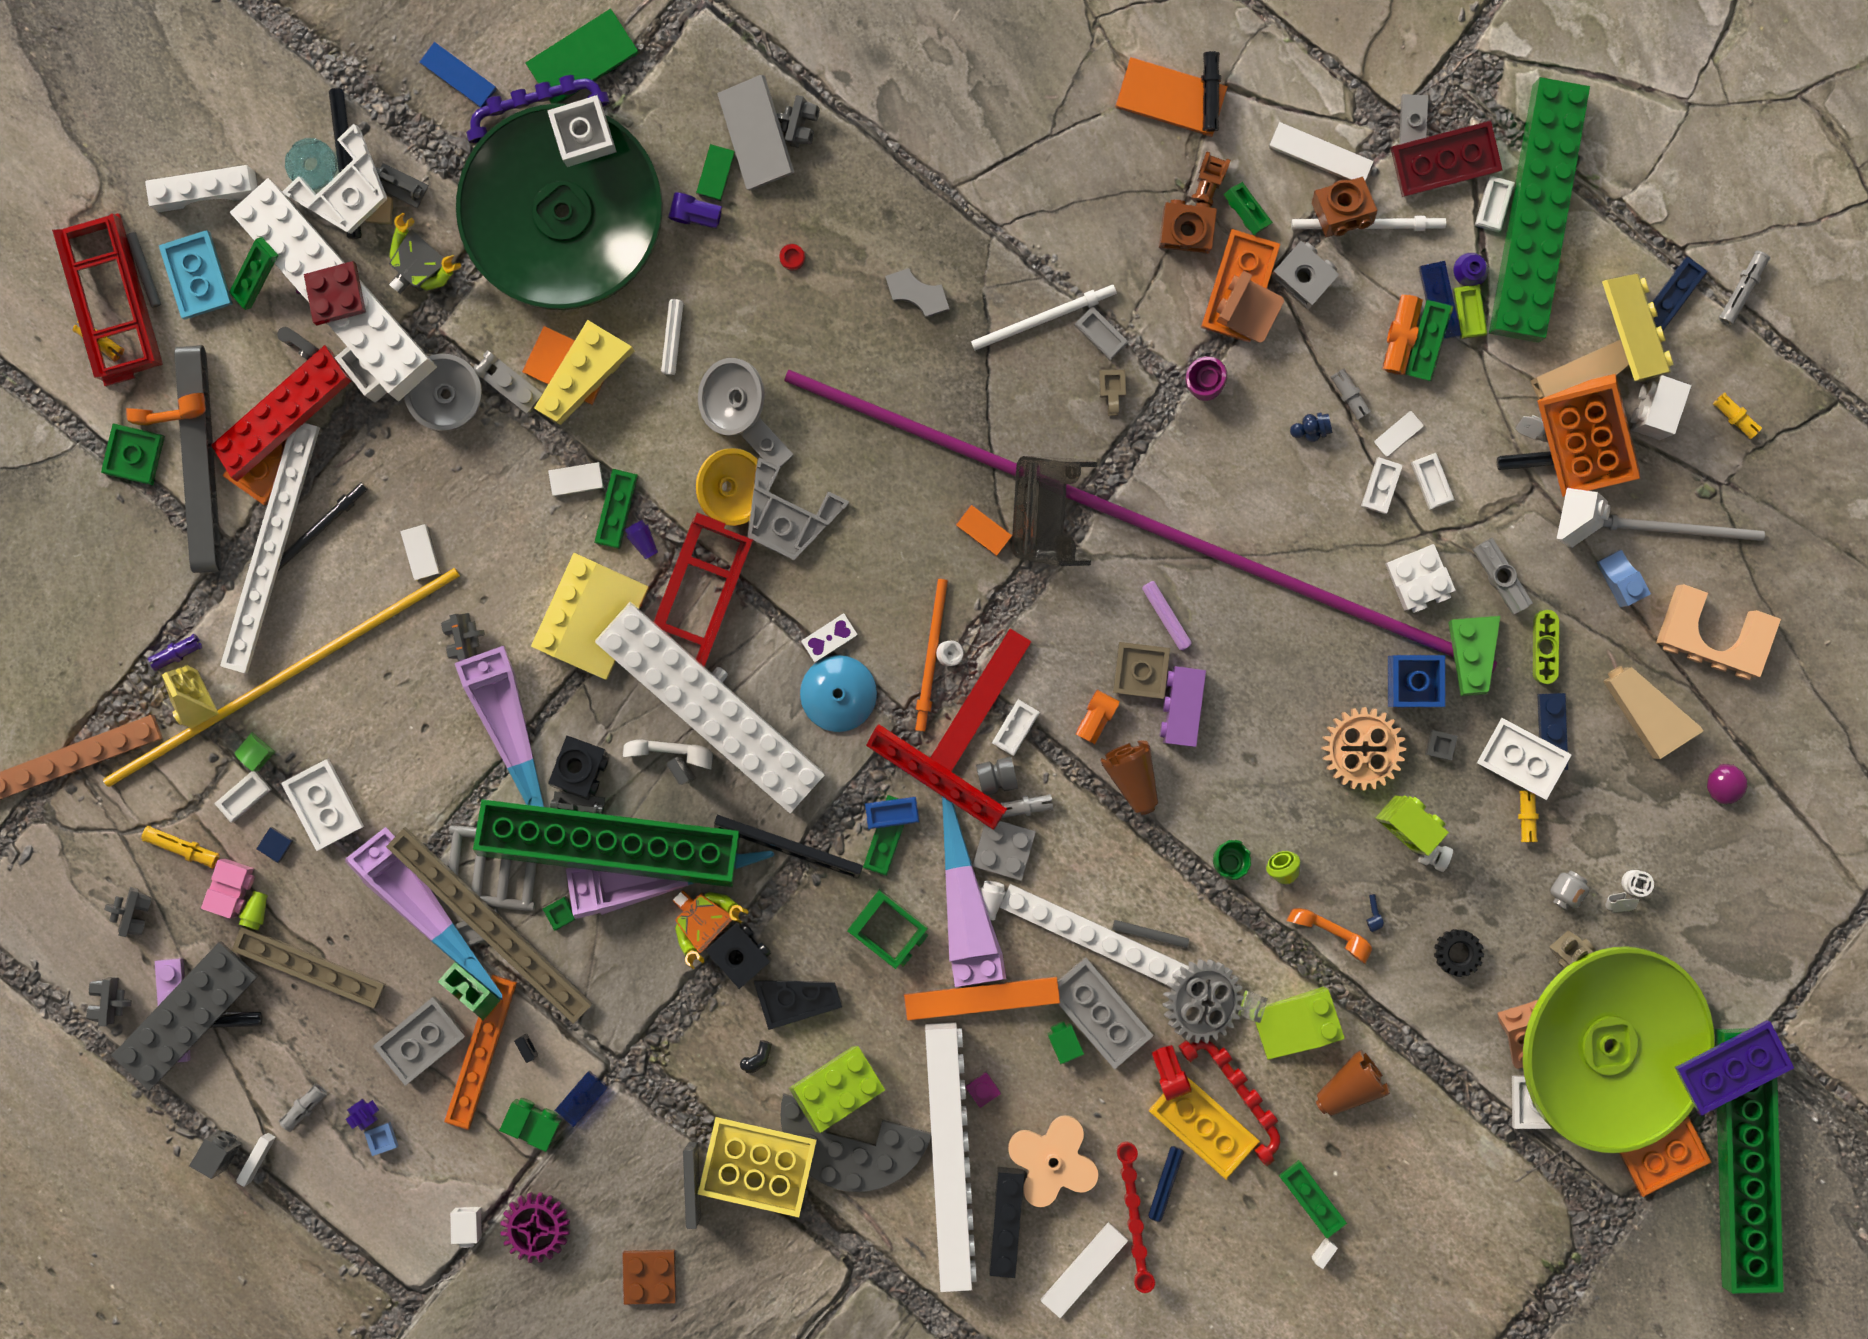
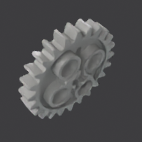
M1199 959L1197 965L1190 961L1188 970L1181 966V975H1172L1175 983L1166 984L1171 988V992L1163 993L1164 996L1169 998V1001L1162 1004V1006L1169 1009L1164 1013L1165 1017L1171 1019L1168 1025L1175 1028V1033L1182 1035L1188 1041L1191 1039L1195 1043H1199L1200 1039L1208 1043L1209 1036L1217 1041L1219 1032L1226 1036L1225 1027L1234 1028L1231 1020L1240 1019L1235 1012L1236 1010L1243 1009L1238 1004V1001L1243 1000L1244 996L1237 993L1243 987L1235 984L1239 978L1231 975L1233 972L1231 969L1211 959H1208L1207 963ZM1197 982V988L1191 991L1193 984ZM1220 986L1219 993L1215 995L1216 988ZM1192 1007L1191 1014L1186 1017L1187 1010ZM1215 1011L1214 1017L1209 1020L1210 1014Z

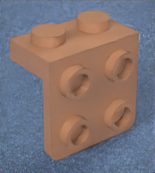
M1243 271L1239 277L1234 275L1228 287L1232 291L1227 300L1223 298L1216 310L1220 314L1216 322L1257 343H1262L1284 303V298L1250 280L1252 275Z
M1538 1000L1497 1013L1498 1020L1508 1036L1512 1063L1517 1069L1523 1068L1524 1037L1528 1021Z

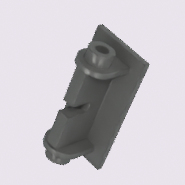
M382 163L381 168L376 167L385 193L416 208L419 207L429 185Z
M554 791V798L551 800L550 808L604 814L605 797L590 796V799L587 800L570 793Z

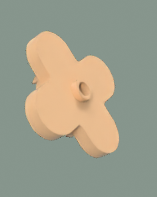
M1065 1115L1056 1118L1051 1123L1046 1135L1041 1136L1030 1130H1021L1015 1133L1009 1141L1008 1150L1011 1159L1016 1164L1029 1170L1023 1183V1193L1026 1200L1033 1206L1045 1207L1050 1205L1056 1199L1060 1188L1063 1186L1082 1193L1091 1190L1097 1183L1098 1170L1095 1163L1090 1158L1078 1153L1083 1141L1084 1132L1080 1122L1072 1116ZM1051 1158H1056L1058 1160V1164L1056 1166L1049 1165V1160Z

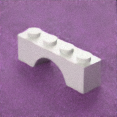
M248 165L145 181L149 206L157 212L184 209L186 205L202 200L245 199L257 188L256 173Z

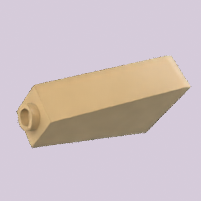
M1618 340L1538 376L1530 382L1538 399H1542L1588 380L1612 374L1618 375L1629 365L1623 344L1621 340Z
M1619 666L1608 673L1609 678L1603 681L1653 759L1663 758L1703 732L1701 726L1632 667L1622 668V666Z

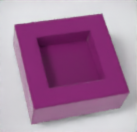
M987 1071L965 1086L979 1108L1001 1094Z

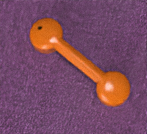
M193 393L179 398V410L153 413V410L126 408L127 420L135 425L146 426L199 417L206 411L204 393Z
M1303 908L1292 909L1286 920L1311 928L1314 924L1348 941L1345 950L1364 964H1366L1372 952V946L1365 938L1310 910Z

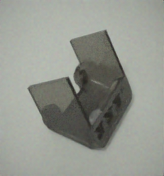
M1022 456L1019 458L1016 465L1012 551L1015 557L1054 566L1091 565V560L1075 557L1076 544L1071 536L1064 535L1067 484H1075L1081 475V467H1097L1098 462L1040 456Z

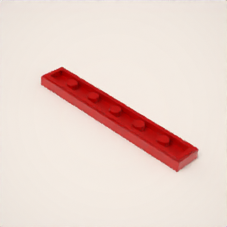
M1011 628L1008 630L931 755V759L952 772L1032 641Z
M880 724L874 729L866 744L867 747L994 830L1007 810L1006 807Z

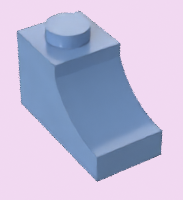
M1622 550L1597 561L1619 607L1629 606L1651 594L1642 575L1634 569Z

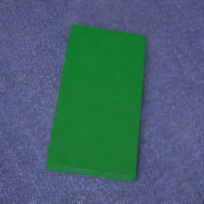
M610 8L528 60L525 64L538 84L549 82L550 86L553 87L560 85L559 78L566 75H574L575 80L587 78L595 82L639 54V51ZM576 93L553 97L549 101L551 104H560Z

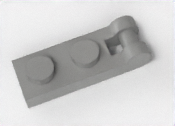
M487 350L480 364H476L473 367L482 379L529 415L542 396V393ZM493 364L498 369L491 376L486 371Z

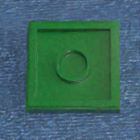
M113 423L101 473L153 485L165 436Z

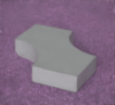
M909 268L885 276L893 302L907 301L913 303L922 311L925 318L949 310L942 284L936 286L923 284L913 276Z

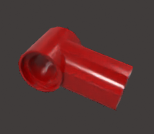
M1165 1046L1152 1052L1161 1077L1159 1081L1166 1100L1170 1101L1191 1093L1192 1089L1185 1071L1181 1069L1174 1046Z

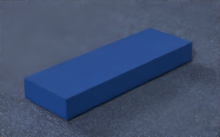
M436 42L431 45L420 60L421 65L480 108L486 105V100L492 97L497 90L496 86Z

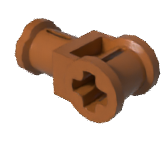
M1206 152L1197 179L1199 185L1191 200L1196 203H1208L1211 207L1213 206L1212 198L1216 188L1219 189L1221 182L1224 180L1231 161L1230 159L1222 160L1211 156L1210 152ZM1206 186H1208L1207 192L1204 194Z

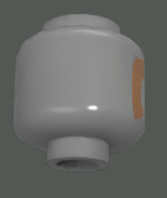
M1571 870L1569 873H1560L1550 889L1551 895L1555 897L1553 903L1564 910H1567L1568 907L1579 908L1589 893V887L1586 885L1588 881Z

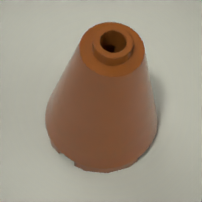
M1141 740L1137 741L1139 746L1132 747L1128 743L1105 754L1106 760L1101 758L1100 761L1134 812L1146 815L1155 810V806L1158 804L1151 748L1147 741Z
M1359 1050L1317 1093L1318 1100L1316 1104L1323 1114L1328 1113L1330 1116L1383 1098L1390 1094V1089L1387 1083L1382 1085L1380 1082L1383 1075L1372 1059L1366 1053L1363 1054V1050Z

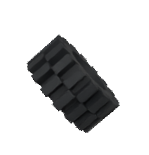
M1451 929L1452 931L1444 932V936L1437 939L1439 941L1438 944L1434 946L1436 949L1434 957L1437 959L1436 963L1443 971L1457 977L1469 976L1471 972L1475 973L1478 970L1477 966H1481L1483 963L1481 957H1484L1482 952L1484 948L1479 943V939L1472 933L1461 929ZM1456 943H1463L1468 949L1466 960L1460 963L1452 961L1449 955L1451 947Z

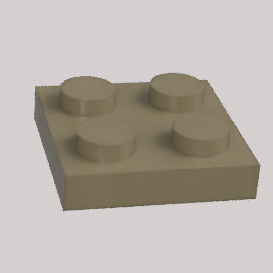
M1119 642L1113 693L1164 699L1170 648Z

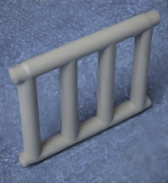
M452 825L449 827V834L452 835L449 868L457 876L462 837L475 838L476 828ZM476 855L472 890L490 907L522 911L535 910V902H532L537 863L526 862L522 900L507 898L511 860L501 859L497 897L482 896L486 857Z

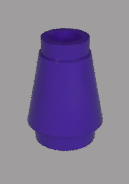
M643 520L625 529L627 539L643 555L644 559L658 553L649 525H645Z

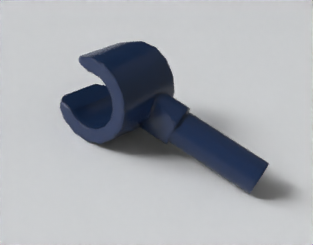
M1372 894L1369 895L1373 917L1366 919L1370 931L1374 932L1381 929L1384 922L1378 911L1376 895Z

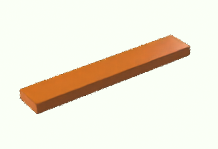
M494 974L491 976V979L502 993L503 998L502 1000L499 999L500 1002L484 1021L480 1017L477 1019L444 1121L467 1130L471 1127L518 983Z
M1057 977L907 993L904 994L907 1020L1057 1004L1060 1003Z

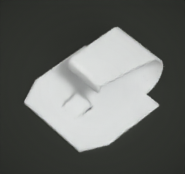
M1532 415V417L1523 416L1515 428L1519 433L1532 439L1543 437L1546 433L1542 419L1535 415Z
M1626 892L1613 894L1608 897L1606 908L1613 910L1612 912L1634 910L1639 899H1625Z

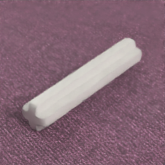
M671 299L669 301L661 372L665 375H675L683 312V302L678 299Z

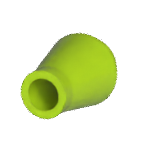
M253 891L239 915V925L259 931L260 925L264 923L268 895Z

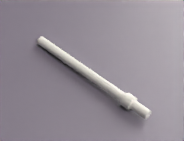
M1414 216V218L1375 219L1374 224L1365 229H1413L1414 231L1446 228V218ZM1292 219L1291 221L1292 230L1322 229L1318 219Z
M1110 285L1095 292L1094 290L1084 293L1083 297L971 341L974 351L1085 306L1089 308L1099 304L1098 301L1117 294L1114 285Z

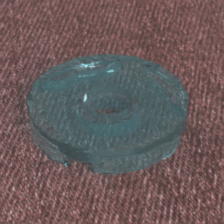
M305 138L295 142L290 151L287 152L285 169L292 181L298 176L302 177L312 190H317L325 187L333 180L337 171V159L334 151L326 143L316 138ZM308 158H316L317 166L315 169H305V162Z

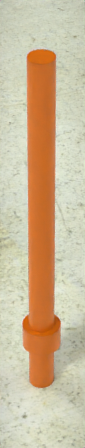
M938 579L920 700L917 699L916 704L918 714L915 730L923 732L926 730L928 712H931L932 707L930 697L948 580Z

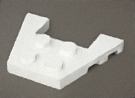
M355 124L337 139L353 158V161L318 194L299 176L282 191L284 195L350 234L388 199L362 132Z

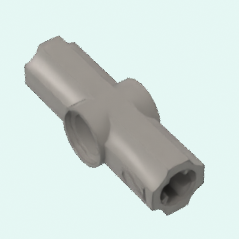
M1493 538L1472 549L1486 571L1490 584L1497 589L1512 615L1524 610L1533 603L1518 580L1516 570L1509 565ZM1500 569L1504 570L1508 575L1505 583L1500 582L1497 578V573Z

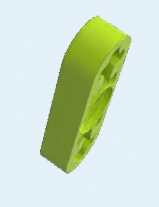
M1542 610L1533 619V677L1538 683L1550 684L1559 675V617L1552 610ZM1545 614H1547L1548 619H1552V624L1547 626V633L1553 632V636H1539V632H1545V624L1540 623V619L1545 618ZM1545 639L1549 640L1553 646L1552 651L1547 655L1543 654L1539 649L1541 641ZM1539 658H1552V662H1547V670L1552 671V674L1547 676V680H1545L1544 675H1540V670L1545 668V661L1539 662Z

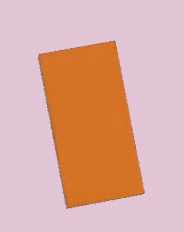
M972 505L956 524L958 528L995 556L1000 553L1012 537L1010 533Z

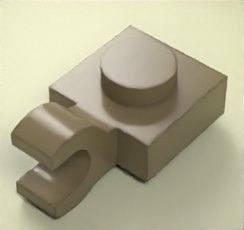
M1100 370V398L1108 397V416H1118L1119 397L1126 396L1125 370Z

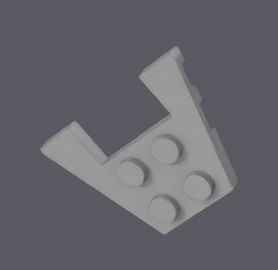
M759 457L756 465L747 537L795 560L817 535L848 505L849 501L831 492H827L817 515L806 511L769 492L780 467Z

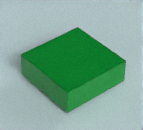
M566 896L543 908L554 931L576 920L572 913V906Z

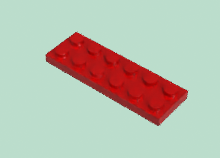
M326 345L320 348L318 352L211 444L233 480L238 482L352 381L334 358L335 355Z

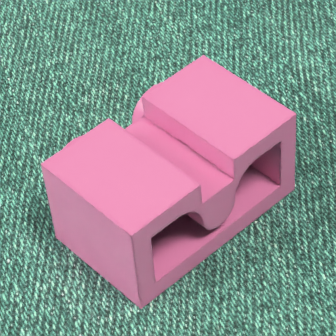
M226 858L219 859L211 878L210 889H207L201 909L229 919L237 917L246 905V900H244L246 890H250L254 882V875H252L254 868Z

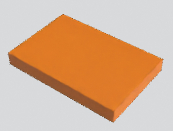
M543 326L522 372L549 384L575 340ZM601 386L593 391L584 402L593 405Z
M287 439L238 482L233 480L227 471L222 476L266 506L270 499Z
M1689 1116L1672 1132L1657 1142L1638 1150L1619 1153L1642 1197L1712 1163Z

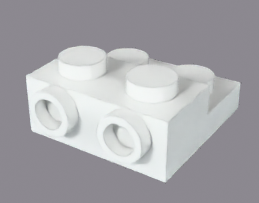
M1434 544L1385 563L1404 611L1412 609L1413 613L1423 610L1427 608L1426 602L1435 599L1436 603H1440L1450 599V593L1456 591L1447 568L1443 567Z

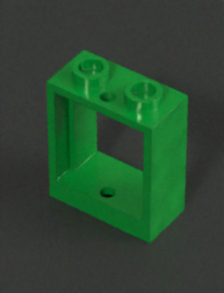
M881 889L876 892L847 930L895 969L899 965L904 967L912 957V954L909 952L916 944L920 947L928 937V934L925 932L928 926ZM883 901L918 928L896 957H893L861 931Z

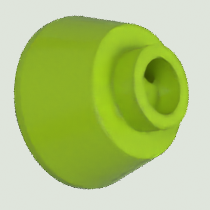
M1290 851L1278 852L1269 859L1266 871L1280 884L1293 883L1300 873V858L1297 854Z

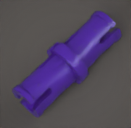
M192 634L176 644H169L165 650L149 656L148 661L149 663L153 662L150 665L157 672L173 662L178 663L182 661L184 656L201 649L202 644L197 643L200 641L198 636Z

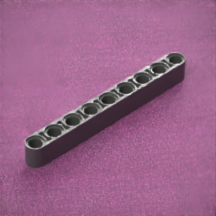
M203 345L176 347L174 355L177 398L179 399L193 393H204L206 407L204 414L199 417L179 420L189 563L193 573L215 572L221 570L222 560L214 449L211 446L213 444L207 355Z

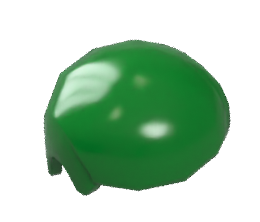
M1228 840L1219 845L1213 854L1212 862L1216 872L1227 880L1242 878L1251 867V852L1242 844V841Z

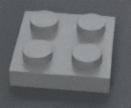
M1000 821L994 830L984 824L972 866L1022 881L1036 831Z

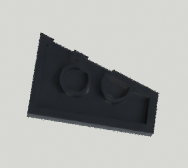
M754 980L768 1030L843 1007L835 982Z

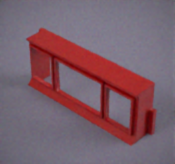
M112 213L109 216L64 229L52 230L94 378L103 381L104 386L107 387L134 379V373L163 365L121 215L119 213ZM108 229L114 251L76 262L69 239ZM117 260L133 320L95 331L78 271ZM136 329L144 357L106 368L98 340Z
M697 512L696 516L692 519L653 622L665 632L700 644L696 660L705 667L753 539L724 529L726 523ZM702 528L740 542L729 571L691 557ZM688 564L726 578L704 638L666 624Z

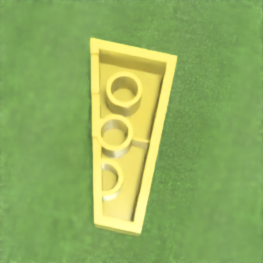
M587 320L534 409L561 425L635 350L629 344Z

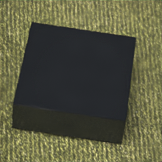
M524 1034L514 1040L526 1063L538 1056V1052L528 1034Z

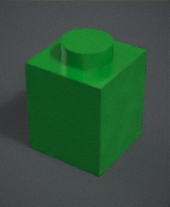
M1063 1021L1050 1027L1051 1031L1047 1034L1060 1065L1084 1055L1071 1023L1065 1024Z

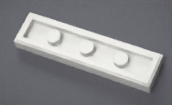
M1279 122L1269 145L1271 149L1345 180H1352L1363 176L1366 181L1373 164L1372 160Z
M1108 1222L1041 1298V1302L1061 1318L1128 1242V1239Z

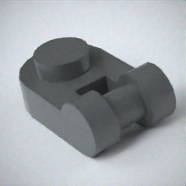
M282 327L277 332L280 341L289 346L296 345L299 347L300 351L298 354L307 360L319 350L288 327Z

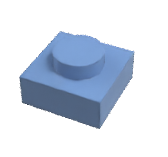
M391 1122L364 1131L372 1156L398 1147Z

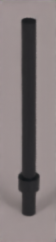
M360 482L347 495L343 494L330 511L283 553L278 571L344 511L348 512L355 505L354 502L368 490L366 485Z

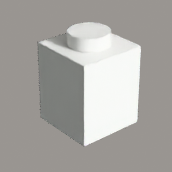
M481 1207L455 1208L450 1213L451 1244H459L461 1248L473 1247L474 1243H478L482 1238Z

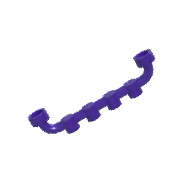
M566 75L559 78L560 85L551 87L549 82H542L535 85L536 92L526 94L525 89L512 91L510 93L512 99L502 101L501 96L490 97L486 100L487 106L476 110L472 115L470 130L466 132L469 143H478L487 133L486 127H480V123L487 116L501 115L508 110L525 108L529 104L549 101L553 97L560 95H570L581 89H588L591 92V95L587 98L597 95L602 103V107L610 104L607 92H602L599 85L593 80L587 78L575 80L574 75Z

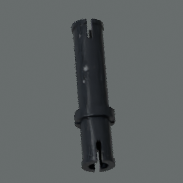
M1216 51L1203 53L1204 70L1201 76V82L1203 83L1202 130L1206 132L1219 131V82H1221L1222 76L1219 75L1220 53Z

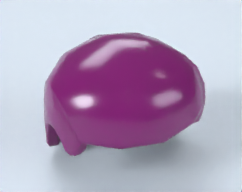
M1720 764L1708 776L1707 789L1710 796L1719 803L1733 804L1746 793L1748 787L1747 778L1743 771L1734 764Z

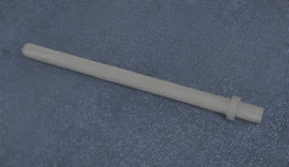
M1611 515L1608 520H1604L1603 527H1609V530L1622 528L1764 541L1765 531L1625 519L1618 518L1617 515Z

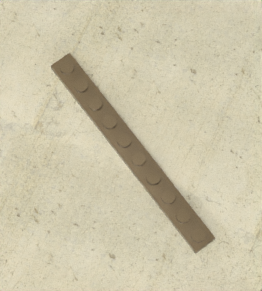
M406 827L386 846L573 1024L592 1005L576 987Z

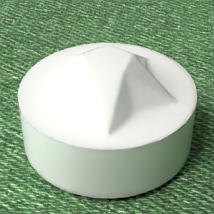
M952 640L942 642L937 648V659L944 666L959 664L963 658L962 646Z

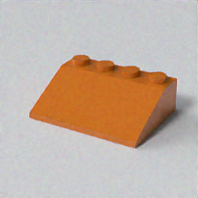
M1616 374L1588 380L1537 401L1562 497L1566 495L1567 488L1589 491L1640 479V468Z

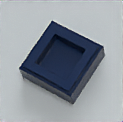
M270 827L256 849L279 863L294 840L275 828Z

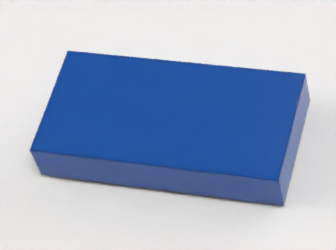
M916 797L865 803L868 829L919 822Z

